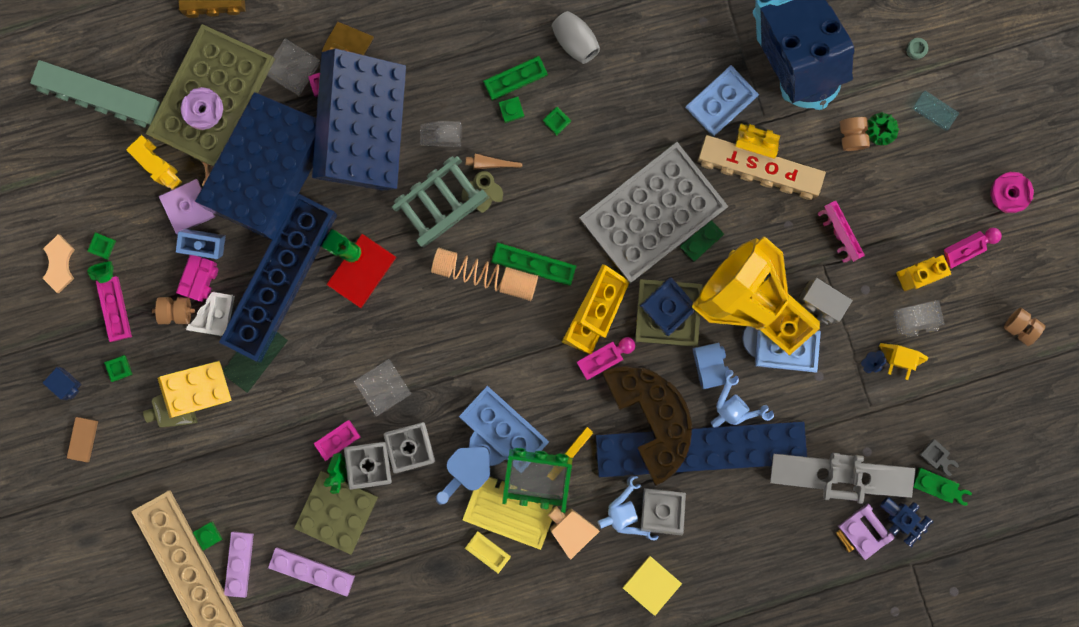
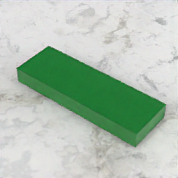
M537 56L488 78L483 83L493 101L548 76V73L540 56Z

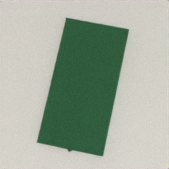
M277 332L262 362H256L237 352L224 368V376L248 393L288 340Z

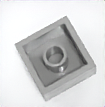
M818 278L809 281L797 299L799 304L807 311L817 315V319L825 325L840 322L853 301Z

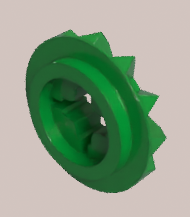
M884 112L874 114L867 121L868 130L866 134L869 135V140L872 143L884 146L892 143L897 138L899 128L897 120L891 114ZM884 123H887L885 129L888 130V132L884 131L882 134L878 136V134L880 133V128L877 125L881 126Z

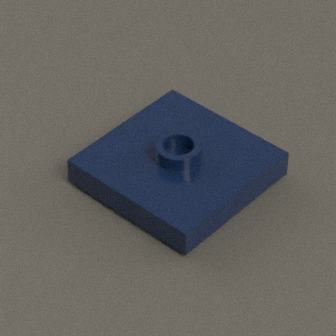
M672 277L664 281L639 305L666 336L672 334L695 312L692 308L693 301Z

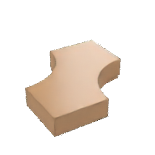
M58 234L43 248L49 260L48 270L43 279L57 293H60L74 279L69 270V259L75 249Z

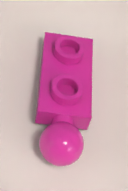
M989 228L985 234L979 231L945 248L944 254L947 265L952 269L987 251V243L996 244L1001 240L1002 234L1000 230Z
M629 337L621 339L617 347L614 342H611L579 360L577 364L586 380L622 361L623 358L620 354L632 353L635 349V342Z

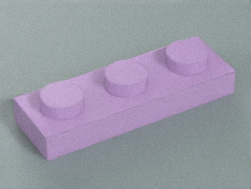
M231 532L224 592L226 596L247 597L253 533Z

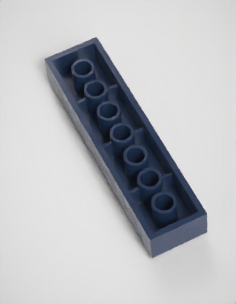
M298 194L274 241H271L219 343L256 362H262L337 217L334 211Z

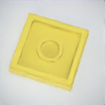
M649 555L622 588L655 616L682 583Z

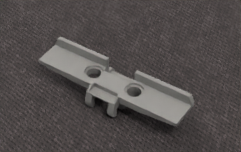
M831 453L830 459L773 454L770 483L824 489V500L835 498L854 500L857 503L863 504L865 493L912 497L915 468L861 463L864 461V457L861 455L850 456ZM821 468H825L828 471L827 478L823 480L817 477V472ZM864 472L868 473L870 476V479L866 484H862V475ZM838 482L856 485L853 488L855 492L831 490L832 483L838 484Z

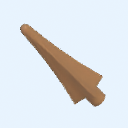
M476 153L474 157H466L465 165L473 166V170L522 167V163L495 159Z

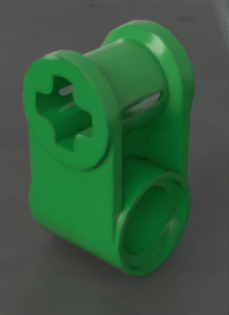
M333 229L330 230L321 245L325 250L351 263L357 261L361 255V248Z

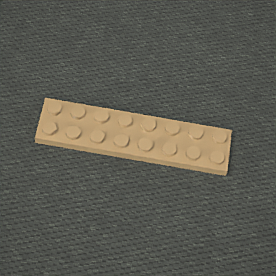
M171 490L131 511L193 627H243Z

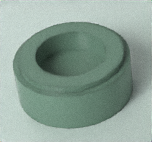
M922 38L912 39L906 47L907 55L914 60L923 58L928 52L927 42Z

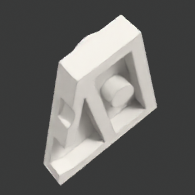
M212 292L207 298L206 304L199 309L198 315L191 324H188L186 330L223 336L231 319L235 296Z

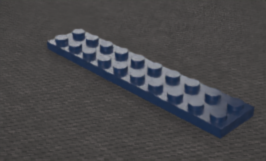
M790 422L692 429L689 451L676 472L772 466L773 454L807 457L805 423ZM653 432L596 435L599 477L649 474L637 448L655 440Z

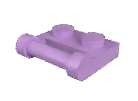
M869 503L838 525L864 560L895 538L874 515ZM866 516L881 536L879 540L876 541L860 518Z

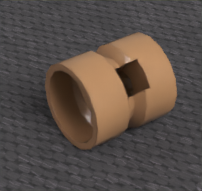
M866 117L848 118L840 121V131L845 136L842 138L843 151H856L870 147L869 135L865 134L868 130Z
M1020 307L1006 321L1004 329L1013 336L1018 335V340L1026 346H1030L1043 333L1045 325L1036 318L1031 319V314Z

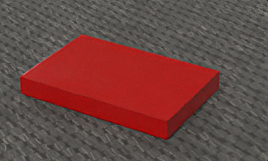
M361 234L355 243L361 248L359 259L352 263L343 260L327 283L329 287L361 309L397 258L364 234Z

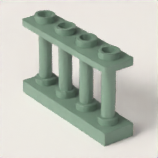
M452 156L443 163L444 167L439 171L437 169L433 170L427 175L428 179L422 184L421 182L416 183L410 188L411 192L406 196L403 194L394 200L393 210L399 211L402 209L419 231L420 237L416 241L423 248L490 198L483 189L480 192L478 189L475 190L459 169L458 165L462 160L458 156L455 158ZM450 171L469 194V200L464 204L458 202L441 179ZM433 184L437 186L452 206L451 210L453 212L447 217L441 214L425 192ZM417 196L436 219V225L431 229L424 226L408 204Z

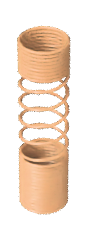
M442 248L437 249L431 268L432 273L449 278L453 269V279L455 280L464 266L463 281L467 282L475 267L474 285L476 286L485 271L484 287L488 288L496 272L495 291L499 290L500 293L510 294L528 301L532 300L538 275L506 267L503 278L497 288L499 265H496L486 286L488 261L485 263L481 275L476 282L477 258L465 280L468 256H465L460 270L455 277L457 252Z

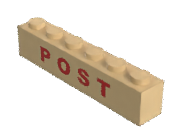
M708 135L704 138L697 160L698 163H701L702 167L706 169L718 168L721 169V173L730 176L734 173L740 175L741 179L749 182L753 180L760 181V185L772 188V186H776L784 193H799L801 198L812 200V198L819 196L826 174L825 171L779 157L773 159L735 147L736 144Z

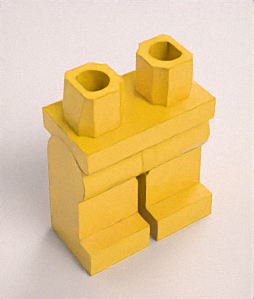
M141 135L126 150L146 171L152 174L150 177L163 186L166 185L172 190L176 189L182 183L175 175L178 173L177 169L158 157L153 152L157 147Z
M944 255L898 271L896 274L903 290L907 291L913 288L918 289L949 276L951 271Z

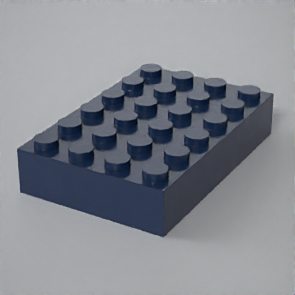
M331 49L321 53L312 171L313 179L383 191L397 189L406 65L340 49Z
M254 92L195 202L207 211L274 241L313 167L317 118Z

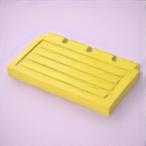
M489 477L479 489L473 491L463 521L541 550L552 522L548 513L552 510L553 505L549 504L548 509L540 508L541 503L528 502L527 506L519 505L520 500L507 499V503L502 504L505 482L502 481L500 487L496 488L498 479ZM510 484L511 489H517V486Z

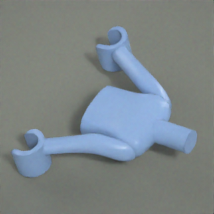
M727 370L725 373L726 383L716 406L719 416L711 421L712 426L716 428L725 421L737 425L757 416H762L767 421L771 420L774 417L773 411L765 413L769 409L767 405L761 406L760 410L748 412L749 407L736 394L725 401L731 386L739 382L738 376L730 378L733 375V371Z
M630 476L627 479L628 487L609 505V517L597 521L598 526L601 529L612 524L618 533L644 535L650 540H657L658 535L651 537L650 532L641 531V528L626 527L638 522V518L631 501L624 504L621 503L625 501L633 489H638L641 484L633 486L632 481L638 477Z

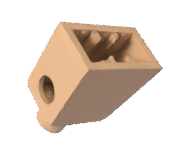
M556 506L548 513V516L555 522L550 530L570 559L600 532L595 525L571 508L564 514Z

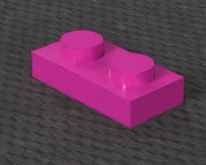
M348 420L315 442L314 445L324 460L327 461L333 457V454L339 453L345 447L361 438L351 421Z

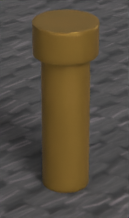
M841 529L838 530L836 534L846 547L847 552L849 553L854 550L853 544L851 545Z

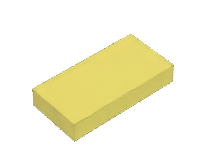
M479 531L476 532L465 547L466 550L498 574L511 557Z

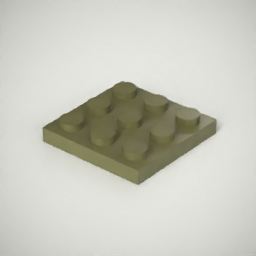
M640 279L635 342L698 347L700 314L695 311L672 334L666 336L639 306L664 281ZM676 282L693 302L699 298L702 284Z
M321 471L294 529L352 555L378 496L361 488L349 489L348 482L346 481L341 483L339 493L331 494L330 489L332 486L325 487L323 485L330 474Z

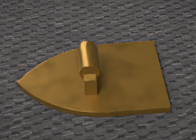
M337 22L322 52L340 49L364 55L374 37Z

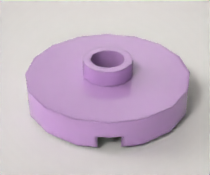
M208 88L193 89L182 100V117L187 124L195 129H209L216 125L222 117V100L218 94ZM206 107V110L201 113V109Z

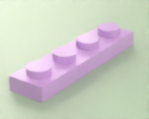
M277 547L274 550L268 567L269 569L344 596L349 595L355 575Z

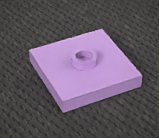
M197 179L159 196L176 234L183 229H191L215 217L214 213L205 210L195 202L202 189Z

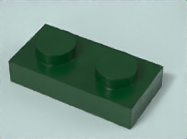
M711 220L679 248L692 262H695L724 233Z

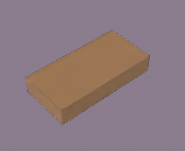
M81 417L75 418L67 454L68 459L90 462L98 421Z

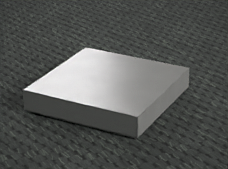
M644 488L641 531L683 535L686 493Z

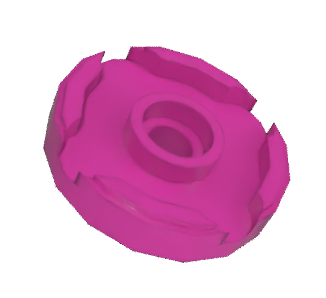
M1008 172L1000 175L993 182L990 196L993 204L999 210L1014 214L1023 211L1029 206L1033 199L1034 189L1030 180L1026 179L1023 174ZM1009 190L1013 191V197L1009 196Z

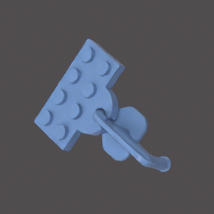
M488 386L459 416L474 433L470 438L469 448H460L449 458L447 469L455 478L442 492L437 494V504L447 503L449 497L461 484L469 490L479 489L490 477L489 466L498 465L504 460L508 461L510 449L523 448L527 452L535 453V451H542L549 443L545 437ZM514 460L513 467L522 473L531 462Z

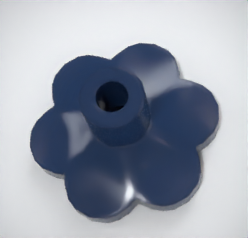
M877 351L876 353L869 352L866 358L862 360L861 365L866 373H876L883 369L886 358L882 351Z

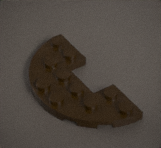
M625 366L603 371L602 375L619 411L639 402L656 438L637 448L656 487L668 480L679 469L689 451L692 437V421L688 406L683 396L671 382H668L651 370Z

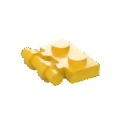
M740 124L735 147L773 159L776 158L780 135L774 134L773 131L768 129L766 131L757 129L755 125Z

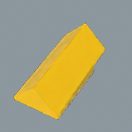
M602 264L562 343L587 354H592L599 337L606 338L627 290L629 281L608 266Z

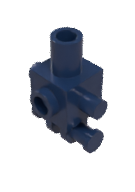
M886 497L880 504L890 514L887 520L893 524L888 531L894 536L899 531L907 535L910 533L907 539L903 540L910 548L913 547L916 540H921L922 537L920 535L922 533L926 534V529L930 524L934 523L926 515L919 523L921 518L915 512L920 507L914 502L908 507L901 503L897 505L890 497Z

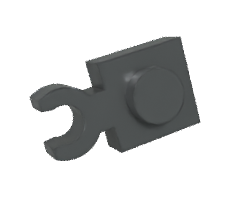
M932 439L919 454L934 469L941 466V471L947 476L952 475L947 470L949 464L955 468L959 467L956 461L947 459L950 452L935 439Z

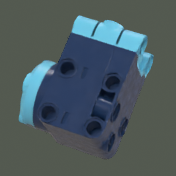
M755 0L756 7L753 10V16L756 19L757 41L770 61L772 69L780 79L783 99L803 108H814L816 110L826 108L828 103L838 95L841 85L853 81L854 45L834 10L826 0Z

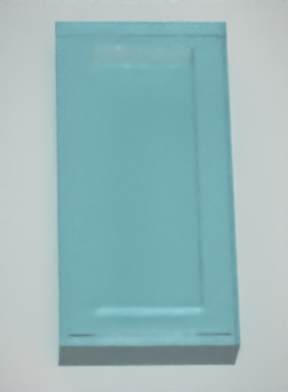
M923 91L912 108L945 131L949 130L959 115V112L927 91Z

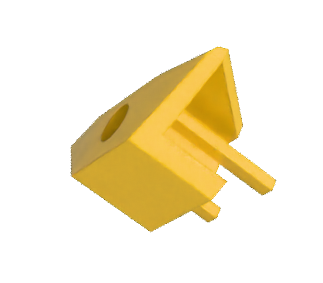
M880 343L879 345L887 362L890 364L887 373L889 375L892 373L893 366L907 369L905 379L909 380L911 369L916 371L918 365L928 360L927 356L913 349L892 344Z

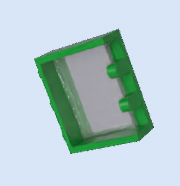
M523 448L510 449L502 504H506L507 499L520 500L519 505L527 506L528 502L541 503L540 508L548 509L549 504L561 506V512L565 513L572 458L566 454L549 455L545 451H535L534 453L527 452Z

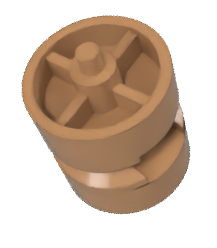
M158 297L156 307L152 309V313L156 314L158 324H170L171 320H174L176 324H189L191 313H195V309H191L189 297H178L176 301L169 297Z

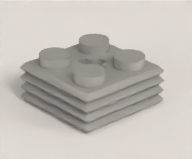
M424 422L383 434L394 473L435 462ZM407 442H410L411 445L414 444L415 448L412 450V454H409V451L404 450V447L407 446Z
M386 442L344 448L349 489L391 484ZM367 459L370 463H373V467H370L368 472L365 468H362V464H365Z

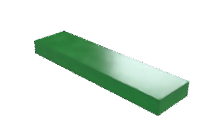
M498 242L491 263L538 275V277L571 286L576 270V265Z

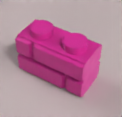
M189 255L176 293L203 302L211 293L209 285L211 279H215L217 276V263L199 256Z

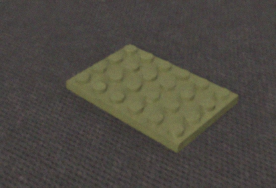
M202 24L146 134L214 167L254 92H259L275 58ZM201 87L208 88L218 94L223 103L221 119L216 125L205 130L193 128L187 124L181 114V104L184 97H187L193 89ZM206 107L201 109V113L206 110Z

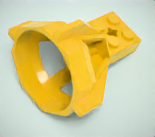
M762 237L760 240L755 238L741 244L736 250H732L728 258L719 265L702 288L699 298L692 304V308L709 323L751 326L757 330L760 329L789 356L820 329V321L788 294L783 252L766 237ZM770 272L771 276L764 281V279Z

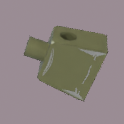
M162 394L152 399V409L143 411L145 421L148 423L157 420L159 427L198 423L195 412L169 418Z

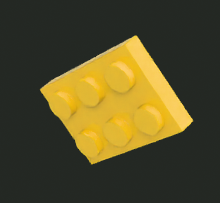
M220 361L158 377L169 418L232 401Z

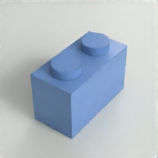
M183 229L178 232L176 252L219 259L223 256L226 235Z

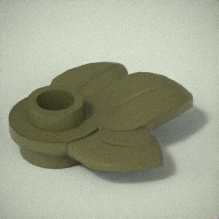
M482 171L477 173L474 181L470 183L475 190L478 189L480 192L483 189L490 197L477 207V210L483 213L490 207L492 200L502 202L503 191L498 184L494 183V178L489 172ZM485 178L488 184L483 186L480 184V180ZM463 188L462 200L468 201L469 194Z

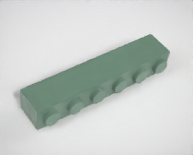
M38 60L30 82L37 87L36 91L48 95L51 92L56 94V98L67 102L68 99L75 100L76 105L87 108L88 105L95 107L94 110L105 115L107 112L113 113L115 118L126 121L127 118L134 120L133 124L143 128L146 125L150 126L161 105L156 99Z

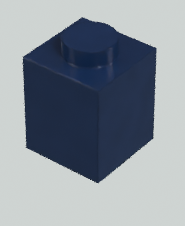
M57 367L43 382L61 400H71L79 392L78 388L82 385L68 371Z

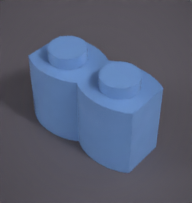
M719 343L692 348L701 388L707 389L724 385L726 383L725 373L729 370L728 366L725 367L723 359L726 358L724 347L720 346Z

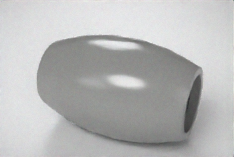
M566 11L552 23L555 37L572 58L585 64L599 53L600 47L594 33L575 14Z

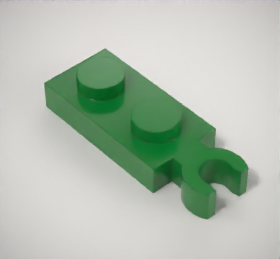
M918 468L914 478L913 488L949 503H953L955 498L958 504L967 506L968 503L962 500V495H972L969 490H958L959 483L922 468Z

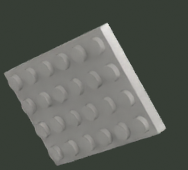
M676 142L579 217V219L629 283H631L728 208V205L679 143Z

